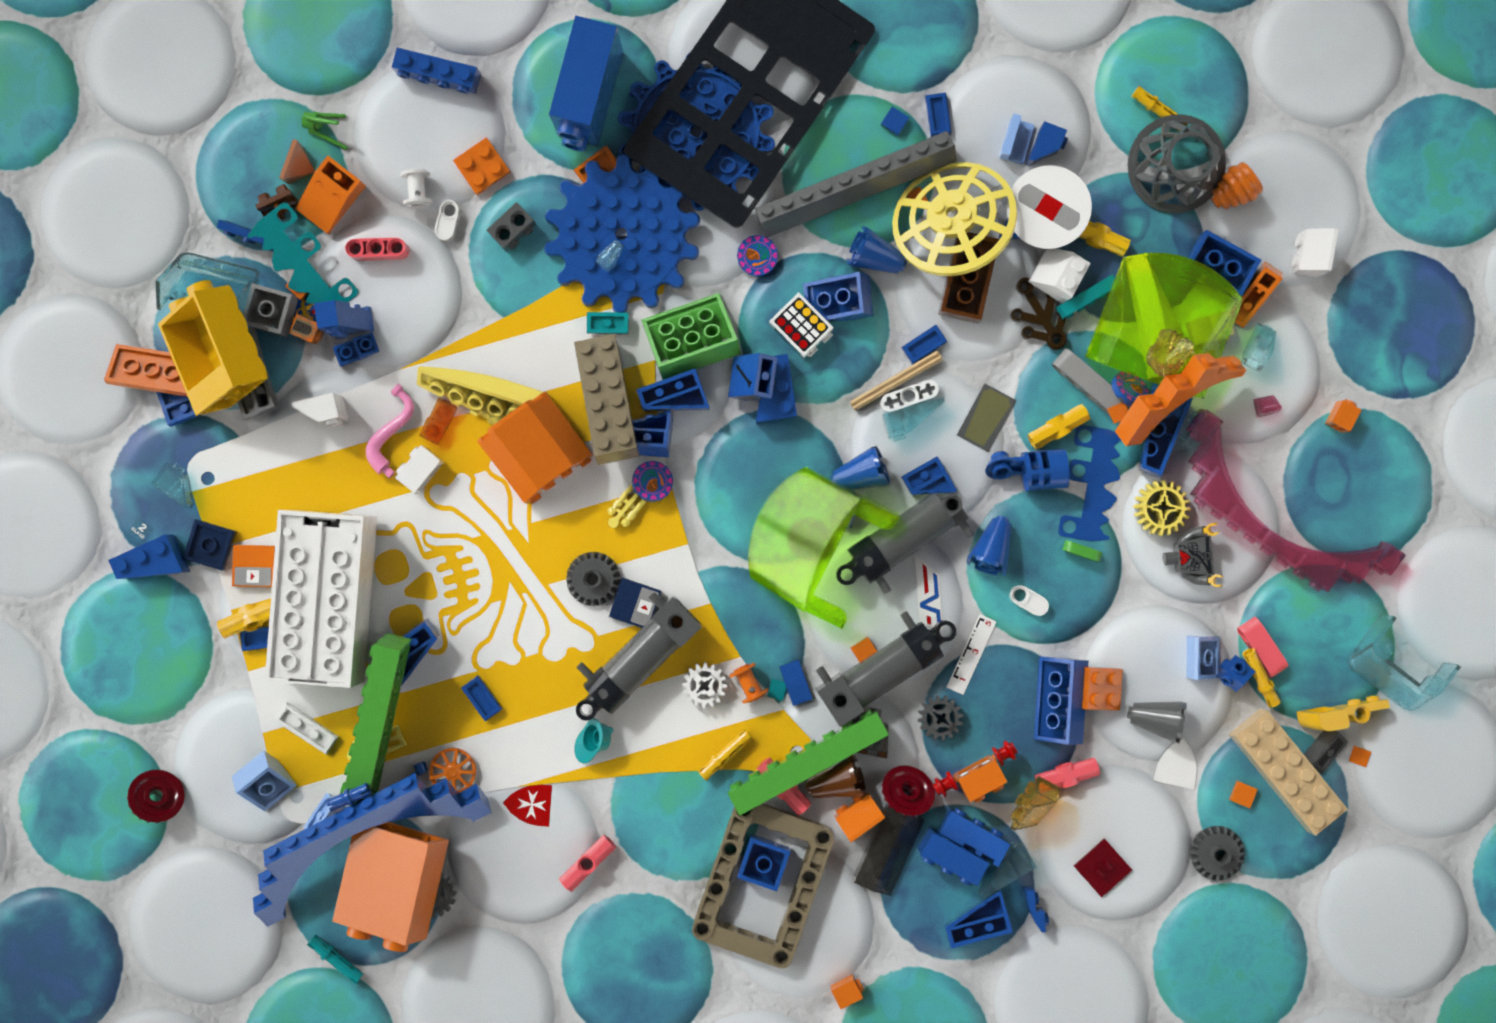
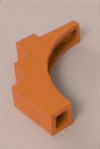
M1209 353L1193 355L1181 374L1166 375L1154 394L1138 396L1115 430V433L1125 446L1142 444L1150 432L1185 401L1215 384L1232 378L1242 377L1247 370L1235 356L1214 358Z

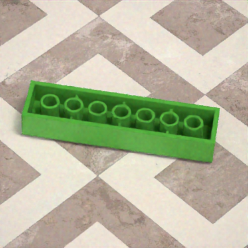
M386 633L371 647L370 657H372V662L366 669L365 676L368 677V680L361 692V696L364 699L357 711L359 722L358 724L356 723L353 730L355 741L349 749L348 755L351 756V759L345 768L344 775H347L346 782L342 784L340 794L345 789L349 788L351 790L364 783H368L369 787L367 789L371 788L372 795L379 790L412 639Z

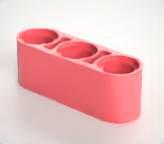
M400 238L351 239L345 246L346 253L357 261L402 260L409 255L410 251L409 246ZM402 244V251L394 253L395 246ZM360 245L361 251L358 254H353L354 247ZM381 245V252L374 254V247Z
M1255 616L1237 628V632L1248 649L1254 648L1269 678L1274 677L1289 667L1286 659L1262 623Z

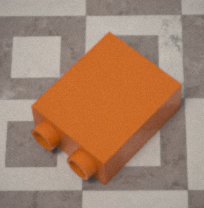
M392 822L383 823L352 835L332 922L347 926L346 935L355 939L369 940L372 938V935L384 938L382 946L385 949L396 952L408 951L409 944L427 939L449 840Z

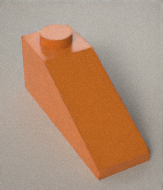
M1265 261L1252 277L1243 295L1237 299L1230 309V319L1244 328L1283 279L1282 272Z

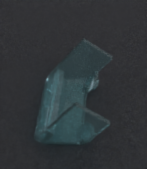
M181 253L155 281L156 307L158 310H161L169 300L175 301L189 296L186 290L188 286L199 281L211 280L213 287L229 285L237 298L238 308L243 314L251 284L258 285L259 272L250 267L194 253Z
M1380 615L1349 656L1348 666L1353 672L1402 709L1414 711L1440 695L1461 666L1444 662L1435 675H1429L1419 683L1388 659L1393 652L1394 646L1392 641L1385 636V633L1397 618L1391 615Z

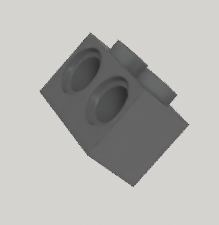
M516 202L487 229V232L507 252L509 249L513 250L520 243L519 240L524 235H530L534 231L536 223ZM519 217L525 218V223L522 226L515 225ZM504 231L510 232V237L507 240L500 239Z

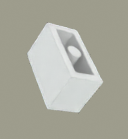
M422 445L412 450L409 455L411 458L406 464L403 463L396 472L398 474L395 477L415 494H419L444 463L443 460Z

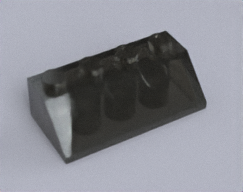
M886 802L882 811L885 818L876 824L854 873L853 881L873 892L891 896L925 819L919 816H903L901 813H896L893 808H889V804Z

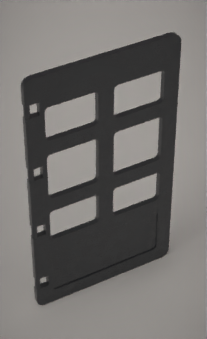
M726 0L625 145V154L731 227H742L874 35L875 26L839 0ZM729 23H734L768 47V50L754 70L749 71L714 47V44ZM854 41L860 44L855 53L849 50ZM780 58H786L819 81V85L805 105L798 104L766 82L765 79ZM703 61H708L742 85L728 108L717 121L679 96ZM819 92L825 95L820 104L814 101ZM755 95L760 96L793 119V123L770 155H765L731 131ZM670 110L707 134V138L692 159H687L653 135L654 130ZM783 144H786L790 148L783 156L778 151ZM721 145H724L759 169L758 174L743 194L738 193L704 169ZM749 195L754 200L749 207L743 205V202Z

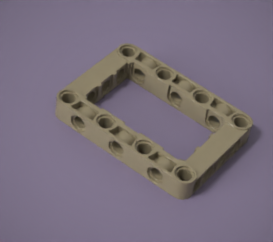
M765 803L740 816L736 808L733 807L693 922L692 932L694 937L774 967L787 968L793 960L834 842L831 828ZM753 823L765 826L770 831L776 830L785 833L790 838L796 837L808 842L803 862L775 940L717 920L721 905H723L731 882L733 870L742 851L749 826ZM821 832L829 834L828 840L824 842L818 840L817 837ZM727 844H734L737 849L734 853H728L725 850V846ZM807 872H813L815 878L807 881L804 879V875ZM713 884H720L723 888L722 891L718 893L712 891L711 886ZM792 912H799L801 914L800 919L792 920L790 918ZM704 923L709 929L706 932H701L697 929V926ZM778 952H785L787 957L779 960L776 957Z

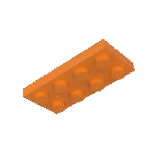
M116 344L104 378L106 384L188 397L170 352Z

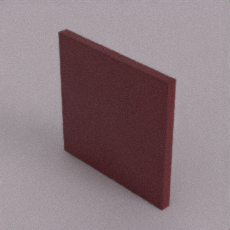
M1105 838L1073 865L1101 898L1132 871L1130 866Z

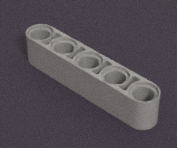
M1065 348L1052 363L1053 368L1106 414L1109 415L1108 408L1124 401L1121 397L1118 398L1115 395L1112 385L1069 349Z

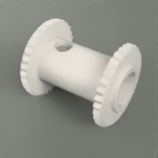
M409 169L401 172L400 176L407 178L409 199L404 200L403 205L418 208L432 204V200L425 197L424 178L430 175L429 171Z

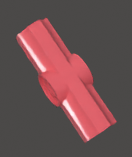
M771 757L765 759L756 770H759L761 773L768 769L767 765L773 762ZM798 785L777 795L798 816L804 813L811 805L810 800L799 790Z
M1095 757L1075 763L1060 764L1055 769L1038 773L1034 777L1039 792L1043 793L1059 787L1067 788L1077 785L1079 781L1100 775V769Z
M603 834L559 878L562 885L572 892L616 848L614 842ZM585 858L591 859L593 866L585 867L582 860Z

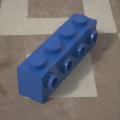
M398 47L396 48L392 63V69L398 77L417 79V81L424 84H437V86L444 89L454 88L465 94H469V92L477 93L481 73L475 66Z

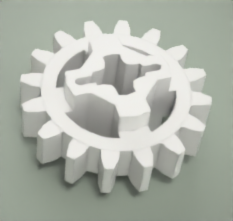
M704 662L703 667H700L697 663L696 670L689 668L688 670L691 674L684 675L687 682H683L682 686L687 687V689L683 691V694L690 695L688 701L695 700L694 706L702 703V707L705 708L706 703H709L713 707L714 700L717 702L721 701L719 695L725 696L726 693L722 691V688H726L727 684L722 683V681L726 679V676L719 675L722 671L721 669L714 670L715 664H712L709 668L707 667V662ZM708 671L711 674L709 676H702L699 672ZM692 678L696 682V688L693 691L691 689ZM716 679L719 683V688L717 692L713 688V682ZM710 680L709 689L703 688L698 692L701 686L700 681L706 682ZM700 694H707L711 698L702 699L698 696Z

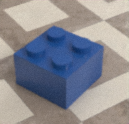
M750 834L737 872V878L777 892L791 852L790 847Z

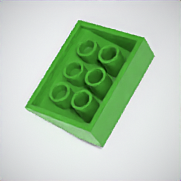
M719 293L641 319L662 380L741 354L738 339Z

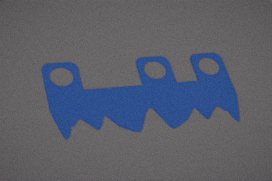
M1087 425L1076 427L1074 443L1077 446L1093 448L1091 462L1073 459L1070 462L1069 479L1087 483L1082 518L1062 516L1058 530L1060 536L1086 541L1110 539L1100 529L1101 525L1109 521L1102 512L1111 508L1117 498L1106 490L1104 485L1120 479L1119 471L1111 459L1120 456L1114 445L1122 441L1110 429ZM1083 429L1089 430L1092 435L1091 440L1087 443L1081 442L1078 438L1079 432ZM1077 464L1083 465L1086 469L1085 475L1082 477L1073 475L1072 469ZM1072 520L1075 522L1076 530L1073 533H1066L1063 530L1065 521Z

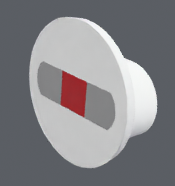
M1051 165L1034 168L1023 174L1011 189L1017 204V222L1014 232L1020 239L1031 246L1041 249H1054L1065 246L1076 240L1083 233L1090 220L1092 202L1088 188L1080 177L1066 168ZM1007 200V217L1009 220L1010 208L1009 200Z

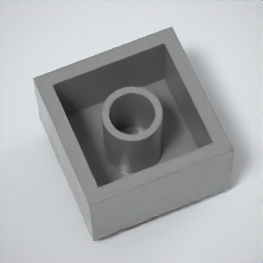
M252 283L243 312L247 326L287 338L299 298L290 293Z

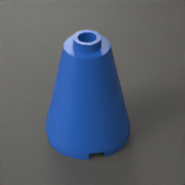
M861 227L863 232L858 231L849 250L852 253L851 259L847 258V264L852 267L894 274L903 271L907 260L901 252L868 227Z
M877 446L871 447L832 472L833 476L830 477L833 488L845 491L889 485V474L886 465L883 464L881 459L882 454Z
M1003 516L992 518L968 555L967 564L970 565L972 562L975 564V569L987 574L997 576L998 572H1002V576L1006 575L1012 524L1009 523L1008 518Z

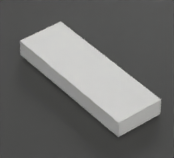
M288 702L285 703L274 720L324 754L329 753L339 737Z

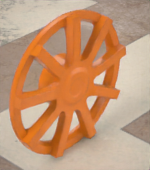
M444 749L431 761L429 778L434 785L437 783L435 779L445 776L448 781H452V786L459 793L473 784L476 777L475 762L462 749ZM455 751L453 762H449L445 753ZM458 753H462L467 757L460 764L457 763ZM441 755L446 763V766L436 763L437 759ZM470 761L472 770H462L461 767ZM434 766L444 770V772L434 775ZM461 774H472L470 782H466L461 777ZM457 779L465 785L464 788L457 790Z

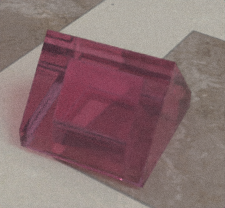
M1274 395L1253 400L1257 418L1277 414L1282 409Z

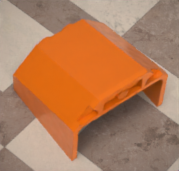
M547 392L541 393L532 401L530 399L491 426L487 430L488 433L477 440L525 504L537 502L542 498L540 494L543 492V489L545 491L550 490L556 485L554 481L560 477L564 479L573 473L571 469L574 467H585L592 461L591 457L594 456Z

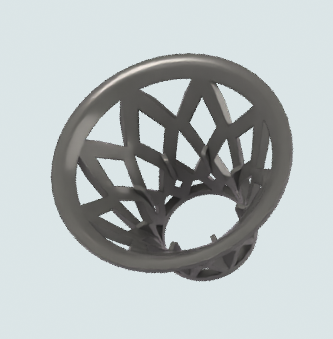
M1188 115L1165 116L1147 125L1135 138L1128 156V176L1136 194L1150 207L1167 213L1188 212L1202 206L1212 198L1213 189L1217 188V183L1222 180V176L1225 174V150L1217 133L1204 121ZM1181 123H1187V124H1191V125H1189V126L1187 127V126H1185V125H1183V124H1181ZM1162 127L1161 134L1150 135L1153 131ZM1170 127L1178 129L1180 132H1169ZM1165 138H1173L1167 142L1165 140ZM1182 138H1196L1195 142L1201 141L1208 150L1205 156L1209 155V164L1207 169H1204L1203 173L1198 177H1185L1179 174L1173 167L1171 160L1172 150L1175 144ZM1160 141L1161 147L1152 152L1148 144ZM1141 149L1147 158L1137 167V158ZM1159 153H1163L1160 161L1153 158ZM1150 164L1158 167L1154 176L1143 173ZM1162 172L1168 174V179H1159ZM1211 173L1210 181L1206 182L1209 174ZM1141 181L1153 183L1152 196L1143 187ZM1170 184L1171 191L1160 195V185ZM1185 184L1184 187L1177 191V185ZM1189 188H1194V191L1188 198L1183 194ZM1202 189L1207 190L1202 196L1197 198ZM1177 197L1181 204L1165 203V201Z

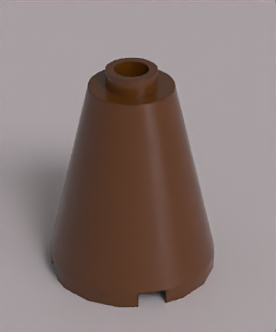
M851 755L808 778V783H806L808 795H812L813 798L859 797L865 795L866 793L862 791L866 789L861 767H856L855 762L858 761L856 756Z

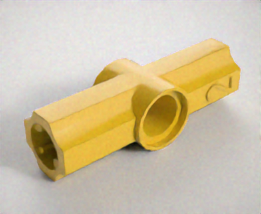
M1090 221L1079 236L1091 247L1105 249L1120 257L1125 255L1131 242L1130 239L1112 232L1108 226Z
M1083 404L1078 405L1063 415L1061 413L1050 419L1045 425L1027 434L1028 440L1034 449L1037 450L1054 439L1058 440L1072 432V429L1091 418Z
M271 599L257 605L246 604L239 608L238 613L217 621V627L221 636L225 639L244 630L254 631L259 629L263 622L270 619Z

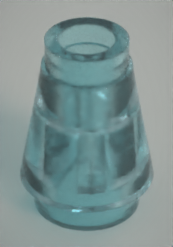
M614 239L597 255L596 264L607 272L610 269H614L624 246Z

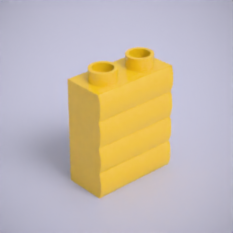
M211 280L199 281L188 286L186 290L189 296L171 302L168 305L171 312L158 323L196 416L231 408L268 379L266 368L258 356L256 344L248 332L246 320L238 308L237 298L229 285L213 287Z

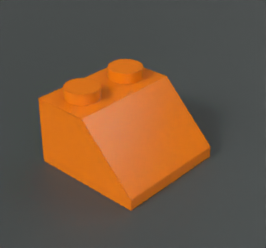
M868 791L863 796L853 797L854 801L849 805L843 804L836 809L834 817L850 842H853L885 818L882 810Z

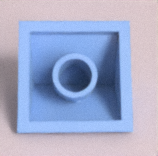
M1187 636L1186 677L1196 680L1218 678L1216 675L1220 672V637Z

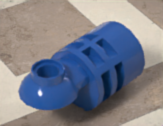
M1065 449L1022 452L1020 457H1009L1007 452L999 451L991 455V460L985 468L986 475L992 479L1001 480L1014 475H1021L1024 491L1067 488L1069 486V462Z

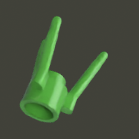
M315 111L303 114L302 127L309 129V134L317 135L344 150L348 149L346 145L317 131V129L322 128L323 123L339 124L338 121L324 118H345V114Z

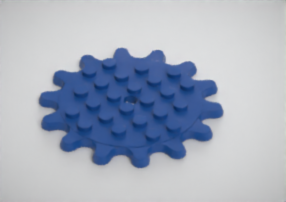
M664 60L658 61L655 64L654 69L657 74L655 84L648 86L640 81H636L631 85L630 91L637 98L638 107L634 111H622L618 115L619 124L630 128L633 134L677 72ZM700 64L679 96L717 121L728 108L742 85L717 67L707 69ZM751 100L731 131L759 151H772L775 147V141L772 137L761 133L760 125L773 116V108L768 104L756 105ZM671 110L666 113L653 132L656 138L687 159L694 157L707 138V134L703 131L698 138L692 136L690 132L696 126ZM627 142L623 143L620 146V155L625 154V145L627 144ZM724 145L718 147L704 168L708 173L737 191L735 184L739 178L746 177L753 181L759 172L757 167ZM641 166L638 172H643L646 169ZM660 179L663 186L671 187L665 181ZM692 200V206L695 210L701 211L705 209Z
M626 154L618 156L616 166L610 172L604 171L597 161L591 160L585 165L587 174L585 183L577 185L570 180L561 182L559 189L566 197L567 203L562 209H549L545 213L546 221L549 224L555 225L558 228L559 234L555 240L545 244L544 251L550 257L560 256L564 259L565 267L558 274L557 281L563 286H568L572 282H580L584 287L581 299L585 306L591 307L595 305L600 297L607 296L612 301L614 312L626 313L629 300L634 297L641 298L646 307L655 308L659 304L657 290L660 285L668 284L674 289L683 287L685 280L678 271L679 262L684 259L695 260L699 256L700 251L698 247L687 242L686 233L689 229L695 228L700 224V216L695 212H683L679 204L685 195L672 186H663L660 178L647 169L643 172H636L632 167V159L627 157ZM621 228L627 231V237L623 240L616 237L617 230Z

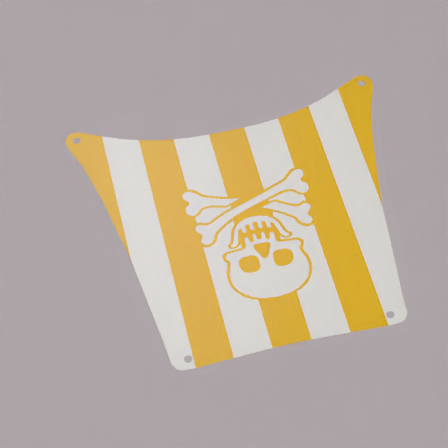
M572 282L568 286H561L532 304L388 375L339 394L344 398L349 421L343 422V426L335 428L325 426V424L319 423L299 411L238 438L201 451L188 463V479L201 521L237 531L233 545L275 546L278 510L377 516L366 669L372 662V657H370L372 645L376 644L378 639L382 638L386 633L402 636L428 618L440 634L401 687L393 726H400L407 745L386 754L378 792L408 777L415 772L413 765L425 761L428 770L418 777L427 788L432 786L433 783L429 778L430 763L440 751L447 748L462 749L473 758L476 766V777L471 786L478 784L483 792L521 786L648 773L698 771L711 760L713 754L716 755L743 729L753 739L728 760L722 770L757 771L756 768L768 757H771L773 761L778 760V762L786 759L785 755L790 753L792 747L800 746L802 749H805L804 745L812 741L774 698L767 697L768 692L753 702L742 703V700L747 697L737 677L730 678L729 675L746 663L725 632L700 580L688 545L673 489L661 501H647L636 514L637 516L634 520L630 521L628 527H624L621 523L625 519L624 517L618 520V527L611 528L609 526V519L616 517L618 513L616 511L611 516L607 510L613 506V502L616 499L618 500L632 484V476L636 468L647 461H657L666 465L664 457L640 456L598 465L595 456H592V461L583 468L581 466L572 468L573 473L564 479L562 477L554 481L556 485L550 490L545 491L543 489V492L540 494L542 498L537 502L525 504L477 442L493 426L487 423L488 419L480 415L476 417L469 413L470 410L464 406L459 405L457 407L451 403L449 398L445 396L439 397L417 385L418 367L422 366L485 374L547 392L594 455L574 342L610 335L587 334V312L614 311L612 301L607 296L600 297L595 305L591 307L585 306L581 299L584 287L580 282ZM665 284L658 287L659 304L655 308L646 307L643 300L639 297L631 298L626 313H629V334H615L633 420L646 417L645 415L652 414V416L658 414L657 411L645 412L643 410L636 390L656 383L655 358L641 319L660 313ZM400 384L403 387V391L412 399L414 410L409 421L381 447L382 455L390 461L389 467L395 472L391 478H388L384 473L378 474L369 464L366 457V446L370 438L378 430L403 412L405 408L403 401L398 396L394 397L391 394L392 389ZM422 445L443 460L444 463L419 494H415L395 477L398 474L396 472L403 463L406 464L411 458L409 455L412 450ZM203 473H213L215 480L211 485L203 484L201 481ZM632 490L631 493L627 496L626 499L628 501L635 494L634 490ZM638 496L632 504L636 506L641 501V497ZM622 502L623 505L619 508V510H622L623 507L626 505L624 502ZM630 507L625 512L626 516L630 511H632ZM233 545L225 571L218 570L232 615L238 613L239 608L246 604L257 605L271 599L272 587L232 586ZM600 552L609 556L616 563L620 572V582L623 577L661 590L660 598L665 603L675 596L703 626L652 673L613 714H610L604 708L598 711L594 718L614 729L611 735V743L606 750L598 752L590 762L583 764L576 759L574 745L579 733L588 721L578 718L576 706L589 693L583 686L588 679L577 669V666L583 662L594 674L642 629L609 617L616 594L604 604L590 606L577 601L567 588L566 576L571 563L584 553ZM590 573L587 580L591 585H595L598 582V576L595 573ZM656 606V609H655L654 614L659 610V608H658L657 606ZM674 616L672 623L676 627H681L683 620L679 616ZM269 620L263 622L260 628L269 627ZM239 632V633H237V634H238V638H239L240 645H241L240 632ZM267 648L242 651L252 686L266 751L281 763L297 785L278 800L281 810L288 820L300 824L307 823L325 794L339 795L343 782H346L347 775H344L347 763H350L347 753L352 742L355 740L353 730L356 723L358 724L359 722L357 711L359 705L363 703L364 697L361 696L364 684H367L368 677L365 676V682L352 688L265 681ZM704 662H707V667L710 668L712 664H715V671L718 669L722 670L719 675L726 676L722 683L727 684V687L722 688V691L726 694L725 696L719 695L720 702L714 700L713 707L706 703L705 708H703L702 703L694 706V699L688 701L690 695L683 694L687 687L682 686V683L687 682L684 675L691 674L688 670L689 668L696 670L697 663L700 667H703ZM708 671L699 672L702 676H709L711 674ZM478 675L503 708L487 721H484L461 689V687ZM692 678L691 689L693 691L696 688V682ZM717 679L713 682V688L716 692L719 688ZM701 680L698 692L703 688L709 689L710 680L706 682ZM757 680L761 690L765 689ZM751 687L749 690L754 692L755 688ZM700 694L698 696L702 699L711 698L707 694ZM288 702L339 736L328 754H324L274 721L285 703ZM583 704L582 706L584 714L589 715L592 713L591 705ZM396 730L391 732L390 737L397 735ZM399 739L389 742L388 747L400 744L401 742ZM455 751L445 753L449 762H453ZM458 753L457 763L460 764L467 757L462 753ZM441 755L437 759L436 763L446 766V763ZM468 761L461 767L462 770H472L471 762ZM434 766V775L444 772V770ZM461 774V777L469 783L472 774ZM443 776V777L437 778V779H435V780H436V782L438 783V782H440V781L446 779V777ZM458 779L456 780L457 790L465 787ZM292 791H302L304 794L302 802H292L290 799Z

